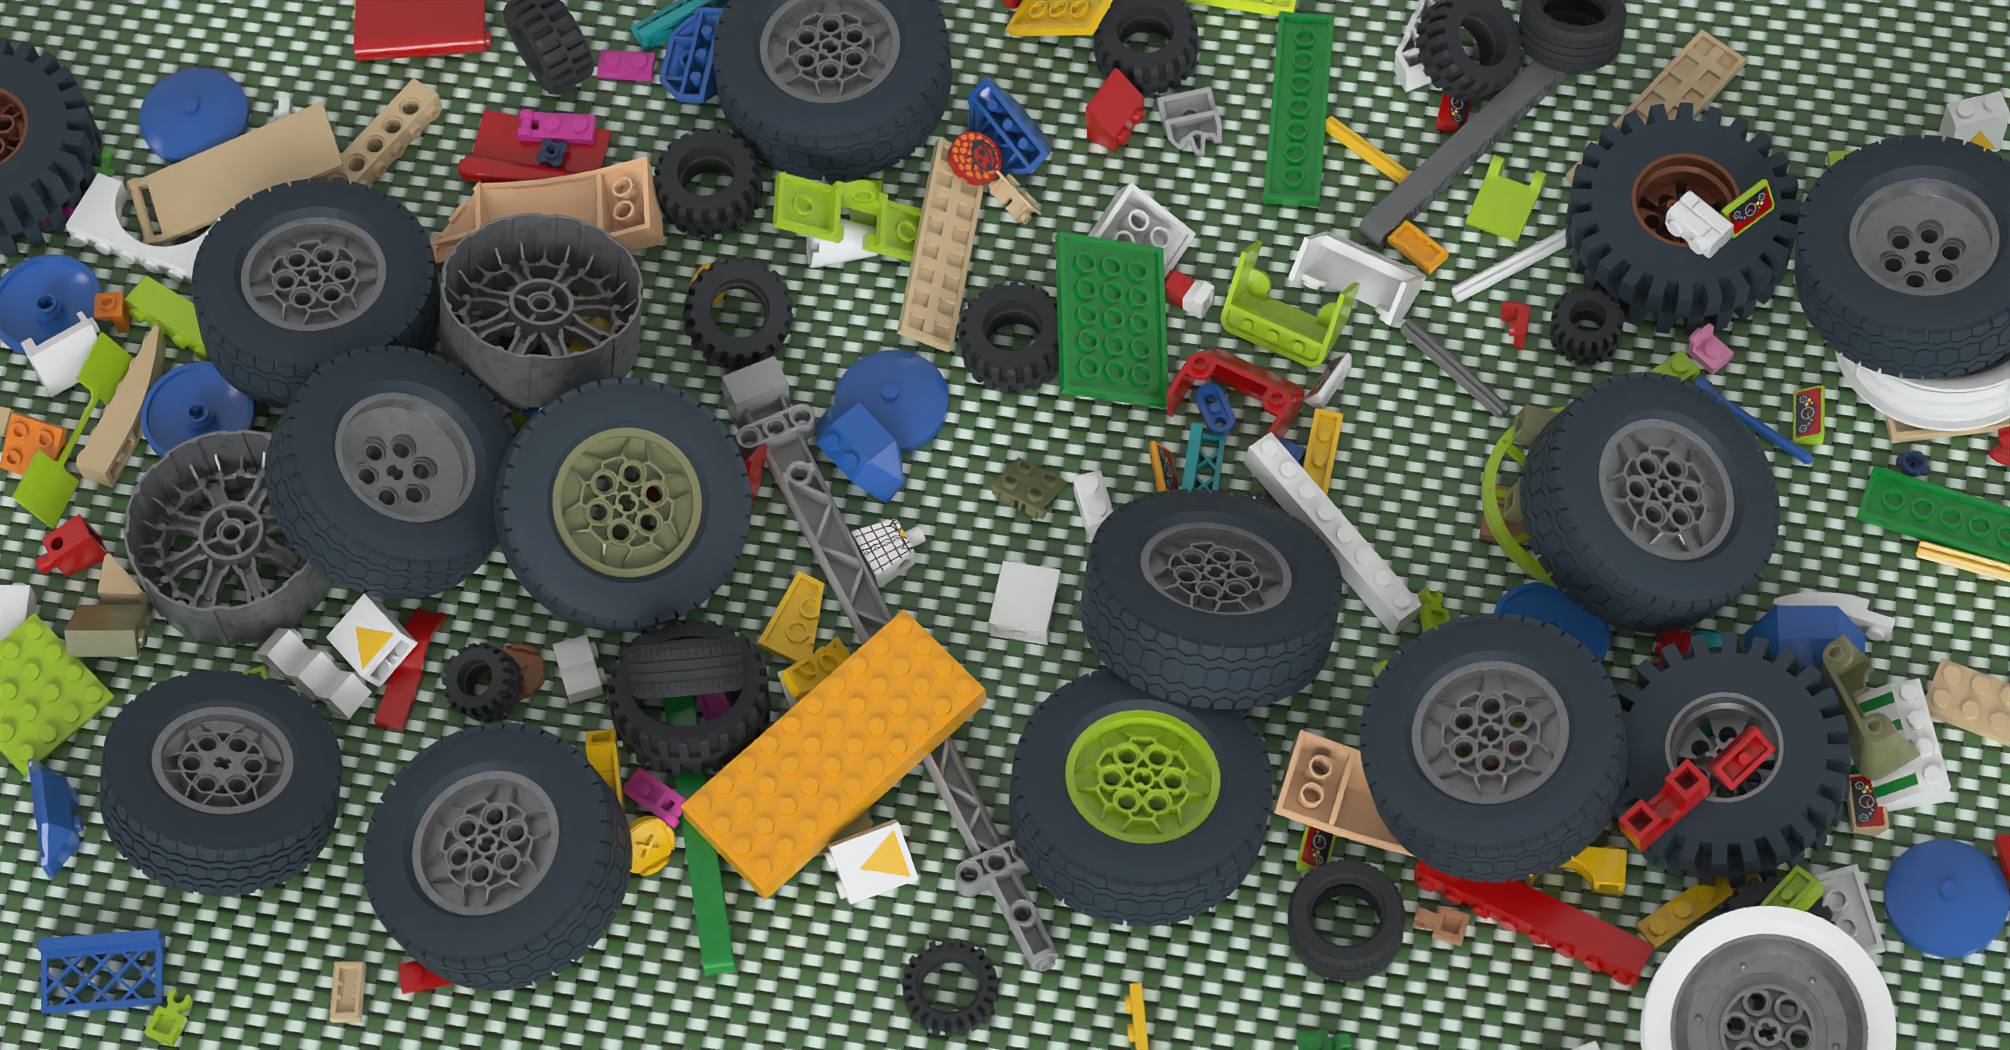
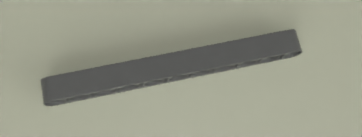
M1533 61L1370 211L1361 221L1358 232L1377 247H1385L1388 244L1387 237L1406 219L1411 223L1571 73L1557 71Z

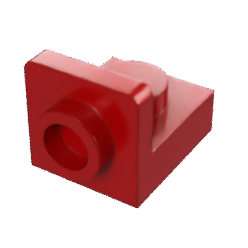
M1517 301L1502 302L1500 320L1510 322L1509 336H1514L1513 348L1525 349L1530 305Z

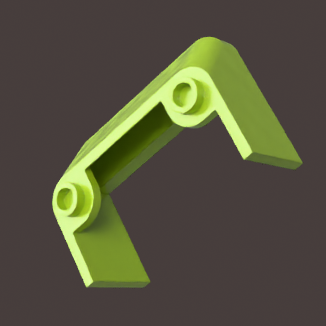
M1257 240L1241 252L1221 314V324L1229 333L1305 366L1316 367L1325 361L1345 327L1360 283L1353 282L1340 293L1337 303L1330 302L1320 310L1318 317L1268 296L1271 289L1270 277L1264 271L1255 268L1263 243Z

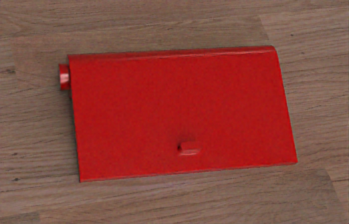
M356 0L354 22V53L356 61L486 53L488 47H492L493 44L491 30H486L485 26L486 0Z
M484 110L472 155L467 154L464 159H460L458 175H461L462 180L465 182L500 183L547 179L603 168L612 132L611 130L596 128L594 144L566 143L568 151L564 153L565 158L562 165L550 167L545 163H539L536 158L537 153L543 147L542 142L521 141L516 138L517 129L521 127L519 115ZM532 124L531 129L539 130V124Z

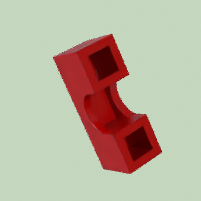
M1688 758L1664 778L1665 784L1655 797L1648 802L1640 799L1618 818L1620 831L1641 852L1711 792L1709 779Z

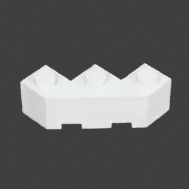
M1441 0L1418 1L1415 13L1412 14L1406 27L1405 35L1396 49L1394 72L1405 92L1431 83L1430 76L1426 77L1423 72L1425 68L1422 62L1419 63L1417 54H1419V48H1416V38L1419 37V34H1416L1418 24L1422 22L1421 17L1425 11Z
M277 628L255 654L276 675L282 679L286 677L291 679L296 684V688L314 701L317 699L323 701L327 705L328 711L337 717L349 719L372 693L365 686L367 681L355 671H340L334 665V657L327 651L309 649L303 643V636L295 629Z

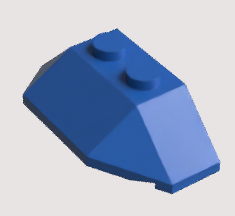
M699 7L693 12L694 15L685 20L670 34L659 82L677 101L705 103L716 96L718 87L713 66V40L718 20L724 8Z
M986 76L968 95L970 132L984 134L997 145L1001 152L1002 166L1000 172L1006 176L1008 173L1011 175L1032 174L1050 155L1049 139L1019 102Z
M862 402L833 405L826 410L816 423L814 433L816 444L854 484L888 504L905 483V476L902 474L899 440Z
M1776 605L1744 633V647H1751L1754 636L1763 637L1769 640L1771 654L1778 656L1785 646L1797 653L1799 668H1806L1810 664L1815 668H1821L1825 647L1843 634L1865 655L1866 634L1837 605Z
M31 758L27 760L41 866L48 877H54L81 843L79 832L83 831V822L81 815L76 813L75 806L80 804L77 788H72L66 777L36 759Z

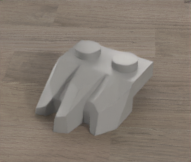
M1211 86L1157 98L1156 102L1163 129L1168 140L1179 150L1184 147L1185 143L1190 142L1195 156L1202 157L1205 154V140H1212L1213 143L1222 142V123L1219 111L1216 109Z

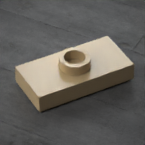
M334 961L329 1018L331 1023L362 1022L366 977L365 961Z

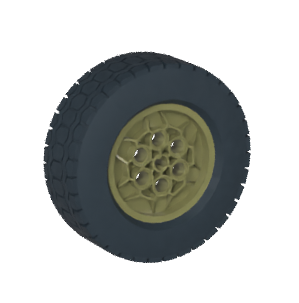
M615 377L592 381L574 387L557 396L535 413L519 430L508 447L499 468L494 492V519L498 540L509 567L525 590L542 606L559 617L586 628L609 632H630L649 629L676 620L699 607L721 587L737 564L748 536L751 520V489L747 469L738 446L726 427L707 407L687 393L661 382L643 378ZM631 467L636 470L638 478L635 483H630L625 479V468ZM603 476L609 480L610 488L607 492H602L596 487V479ZM648 487H654L659 491L660 497L657 502H650L647 499L646 490ZM621 496L627 497V502L631 504L630 511H623V505L618 504ZM593 505H598L603 509L604 517L601 521H596L591 517L590 509ZM642 516L652 518L654 522L652 531L642 529L640 525ZM615 525H621L625 528L626 537L623 541L613 537L612 529Z

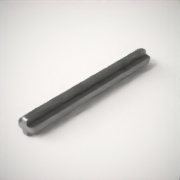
M1408 319L1401 325L1400 331L1406 338L1495 417L1501 419L1509 412V405L1413 320Z

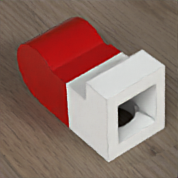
M1173 269L1164 278L1165 299L1199 319L1204 317L1215 301L1214 286L1205 281L1201 284L1192 278H1188L1182 272Z

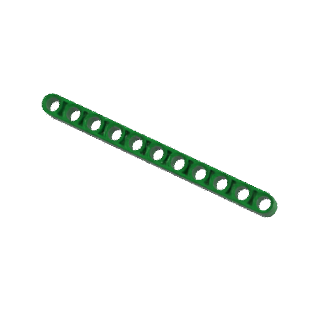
M694 695L663 698L668 725H698ZM702 770V775L693 776V771H683L682 776H675L677 793L688 800L707 783L706 771ZM682 812L681 822L704 973L707 977L735 972L736 967L718 852L685 819Z

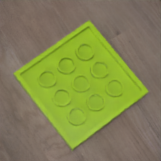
M35 612L0 642V752L26 777L29 774L27 759L34 758L42 763L115 699L114 695L77 657H68L66 645Z

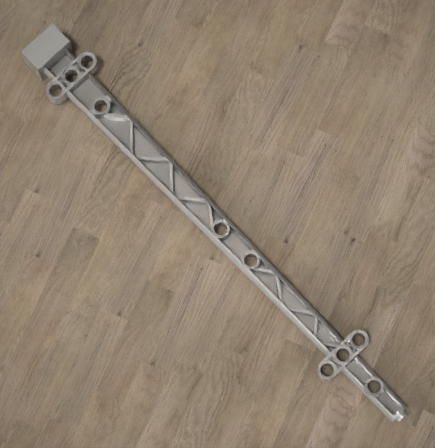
M775 356L722 376L724 404L738 431L736 443L743 460L746 461L762 444L768 445L765 461L861 644H865L890 622L892 617L805 440L814 435L816 430L814 410L807 404H798L790 407L789 383ZM801 420L808 421V422L805 423V424H799V423H797L798 421H801ZM773 431H780V432H781L780 434H777V435L771 434V432H773ZM749 441L755 442L753 445L744 444ZM796 477H804V478H805L804 480H801V481L794 480V478H796ZM949 736L927 755L923 762L973 856L962 861L956 867V889L961 895L967 897L978 895L990 889L1031 969H1039L1040 972L1049 970L1056 964L1055 960L1059 955L1020 876L1030 871L1022 858L1017 855L1019 852L1014 839L1003 844L951 736ZM993 863H1000L1004 867L1000 870H993L989 866ZM973 875L976 879L972 882H966L962 877ZM1019 914H1026L1030 919L1019 921L1015 917Z

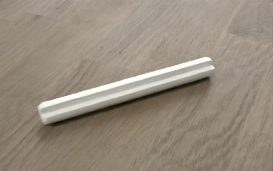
M1566 228L1453 286L1451 293L1457 302H1461L1566 247Z

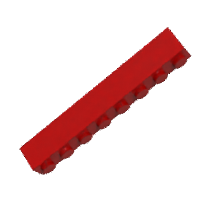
M1420 860L1414 869L1413 882H1416L1424 891L1437 892L1443 895L1448 902L1454 905L1462 904L1472 909L1473 913L1481 918H1491L1498 921L1508 931H1519L1527 935L1532 942L1538 945L1546 944L1556 949V952L1565 958L1573 957L1582 961L1592 971H1603L1611 975L1616 982L1622 985L1630 984L1636 987L1652 957L1653 944L1520 881L1511 882L1510 878L1507 879V882L1489 883L1487 879H1485V882L1469 881L1465 879V876L1460 879L1445 874L1443 870L1439 872Z

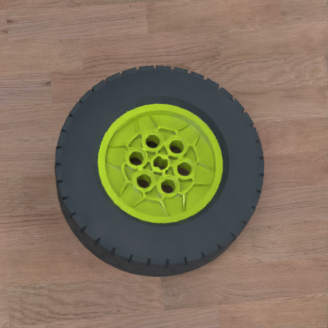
M1109 668L1093 671L1091 677L1088 673L1072 680V683L1068 682L1057 689L1054 695L1051 694L1040 704L1039 708L1035 710L1025 725L1016 746L1009 791V817L1013 838L1022 860L1029 871H1032V875L1043 887H1046L1047 891L1059 901L1064 899L1065 905L1078 912L1084 909V915L1100 921L1103 916L1105 917V922L1123 925V922L1127 921V926L1145 927L1146 922H1149V927L1168 925L1169 920L1171 924L1188 920L1190 915L1192 918L1208 911L1210 907L1213 908L1224 901L1227 896H1230L1244 881L1258 857L1264 840L1272 800V772L1267 749L1261 735H1259V731L1251 719H1247V714L1242 709H1235L1233 705L1231 709H1213L1212 704H1210L1209 708L1191 706L1190 701H1188L1187 705L1169 701L1170 696L1163 699L1148 693L1149 688L1144 691L1132 685L1130 679L1126 681L1114 673L1113 669L1111 672ZM1121 761H1129L1131 763L1126 764ZM1106 783H1114L1115 785H1114V786H1110V785H1107ZM1167 786H1175L1176 788L1172 789ZM1122 806H1127V807H1130L1131 809H1123V808H1121V807H1122ZM1151 808H1159L1161 811H1155Z

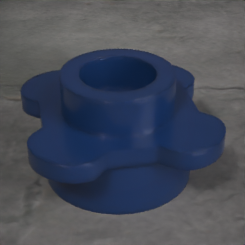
M551 138L544 139L542 141L543 147L536 155L537 161L545 163L550 167L561 166L565 158L564 153L568 151L567 144L564 142H553Z
M1908 451L1896 458L1895 463L1901 468L1904 475L1914 478L1919 475L1927 476L1929 474L1930 468L1928 465H1925L1926 459L1920 451Z

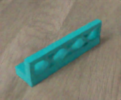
M678 0L629 28L644 51L649 52L668 42L670 34L685 20L694 15L693 12L699 7L724 8L729 0Z
M1191 423L1181 489H1188L1190 492L1191 489H1195L1197 483L1199 487L1196 489H1209L1213 485L1212 490H1219L1226 436L1203 434V424ZM1202 443L1218 444V451L1207 457L1201 450ZM1208 466L1214 472V477L1204 483L1198 476V472Z

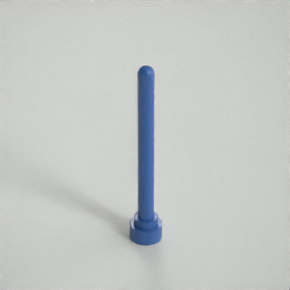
M1703 376L1696 381L1695 384L1700 386L1699 391L1704 388L1718 397L1716 403L1722 400L1734 411L1732 417L1738 415L1750 429L1802 463L1810 464L1813 461V456L1809 452L1715 392V388L1711 386L1712 382Z

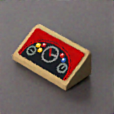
M1850 774V792L1847 804L1851 832L1870 836L1880 835L1889 829L1887 806L1878 807L1871 780L1865 778L1862 774Z

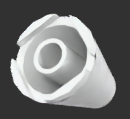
M840 218V225L844 226V239L840 243L806 236L807 263L810 264L809 267L817 268L877 256L878 253L862 250L863 236L867 232L876 234V227Z

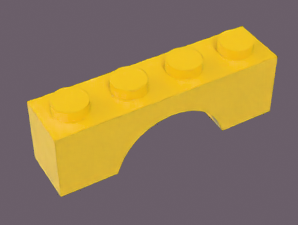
M1612 845L1603 846L1602 848L1587 847L1576 857L1572 855L1569 862L1558 868L1570 869L1580 874L1589 884L1592 893L1623 896L1626 879L1627 850ZM1529 874L1530 878L1518 881L1531 887L1538 876L1534 877L1533 874Z

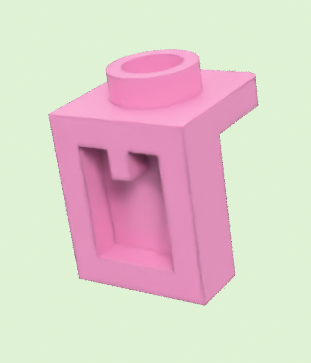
M1709 323L1703 329L1697 328L1691 334L1687 354L1713 375L1733 358L1734 352L1713 335L1714 326Z

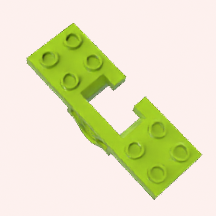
M783 172L776 176L773 227L840 243L844 239V226L840 225L842 206L877 216L876 234L867 232L863 236L862 250L911 262L922 209L888 200V194L879 192L876 184L867 180L847 183L836 181L833 185H828Z

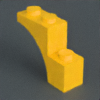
M616 729L586 732L585 744L587 760L613 789L625 812V801L620 776L621 758Z

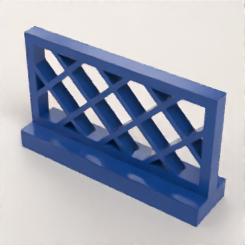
M159 929L38 938V951L41 952V1013L51 1014L164 1005V948L166 947V935ZM155 952L156 962L147 972L136 963L144 953ZM136 953L132 958L127 955ZM122 954L129 961L116 974L106 964L114 955ZM97 956L105 957L102 960H100ZM84 957H93L98 964L85 976L76 966ZM68 958H75L72 962L67 960ZM62 959L69 966L55 978L49 973V960ZM134 965L144 975L131 988L121 977ZM104 967L114 977L100 990L91 980ZM74 970L83 978V981L70 992L61 982ZM155 971L156 980L151 976ZM49 978L54 981L50 986H49ZM148 979L156 984L155 998H142L136 991ZM119 981L129 991L121 1000L113 1001L106 994ZM89 983L99 993L90 1003H82L76 996ZM57 986L68 994V997L60 1005L49 1006V995ZM133 995H135L138 999H130V998H131ZM103 997L107 1000L99 1002ZM73 999L77 1002V1004H69V1003H70Z

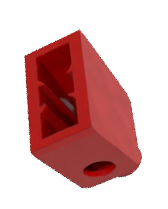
M78 514L43 538L42 542L47 553L34 560L42 574L57 567L65 576H72L103 562L104 556L108 554V551L97 531Z

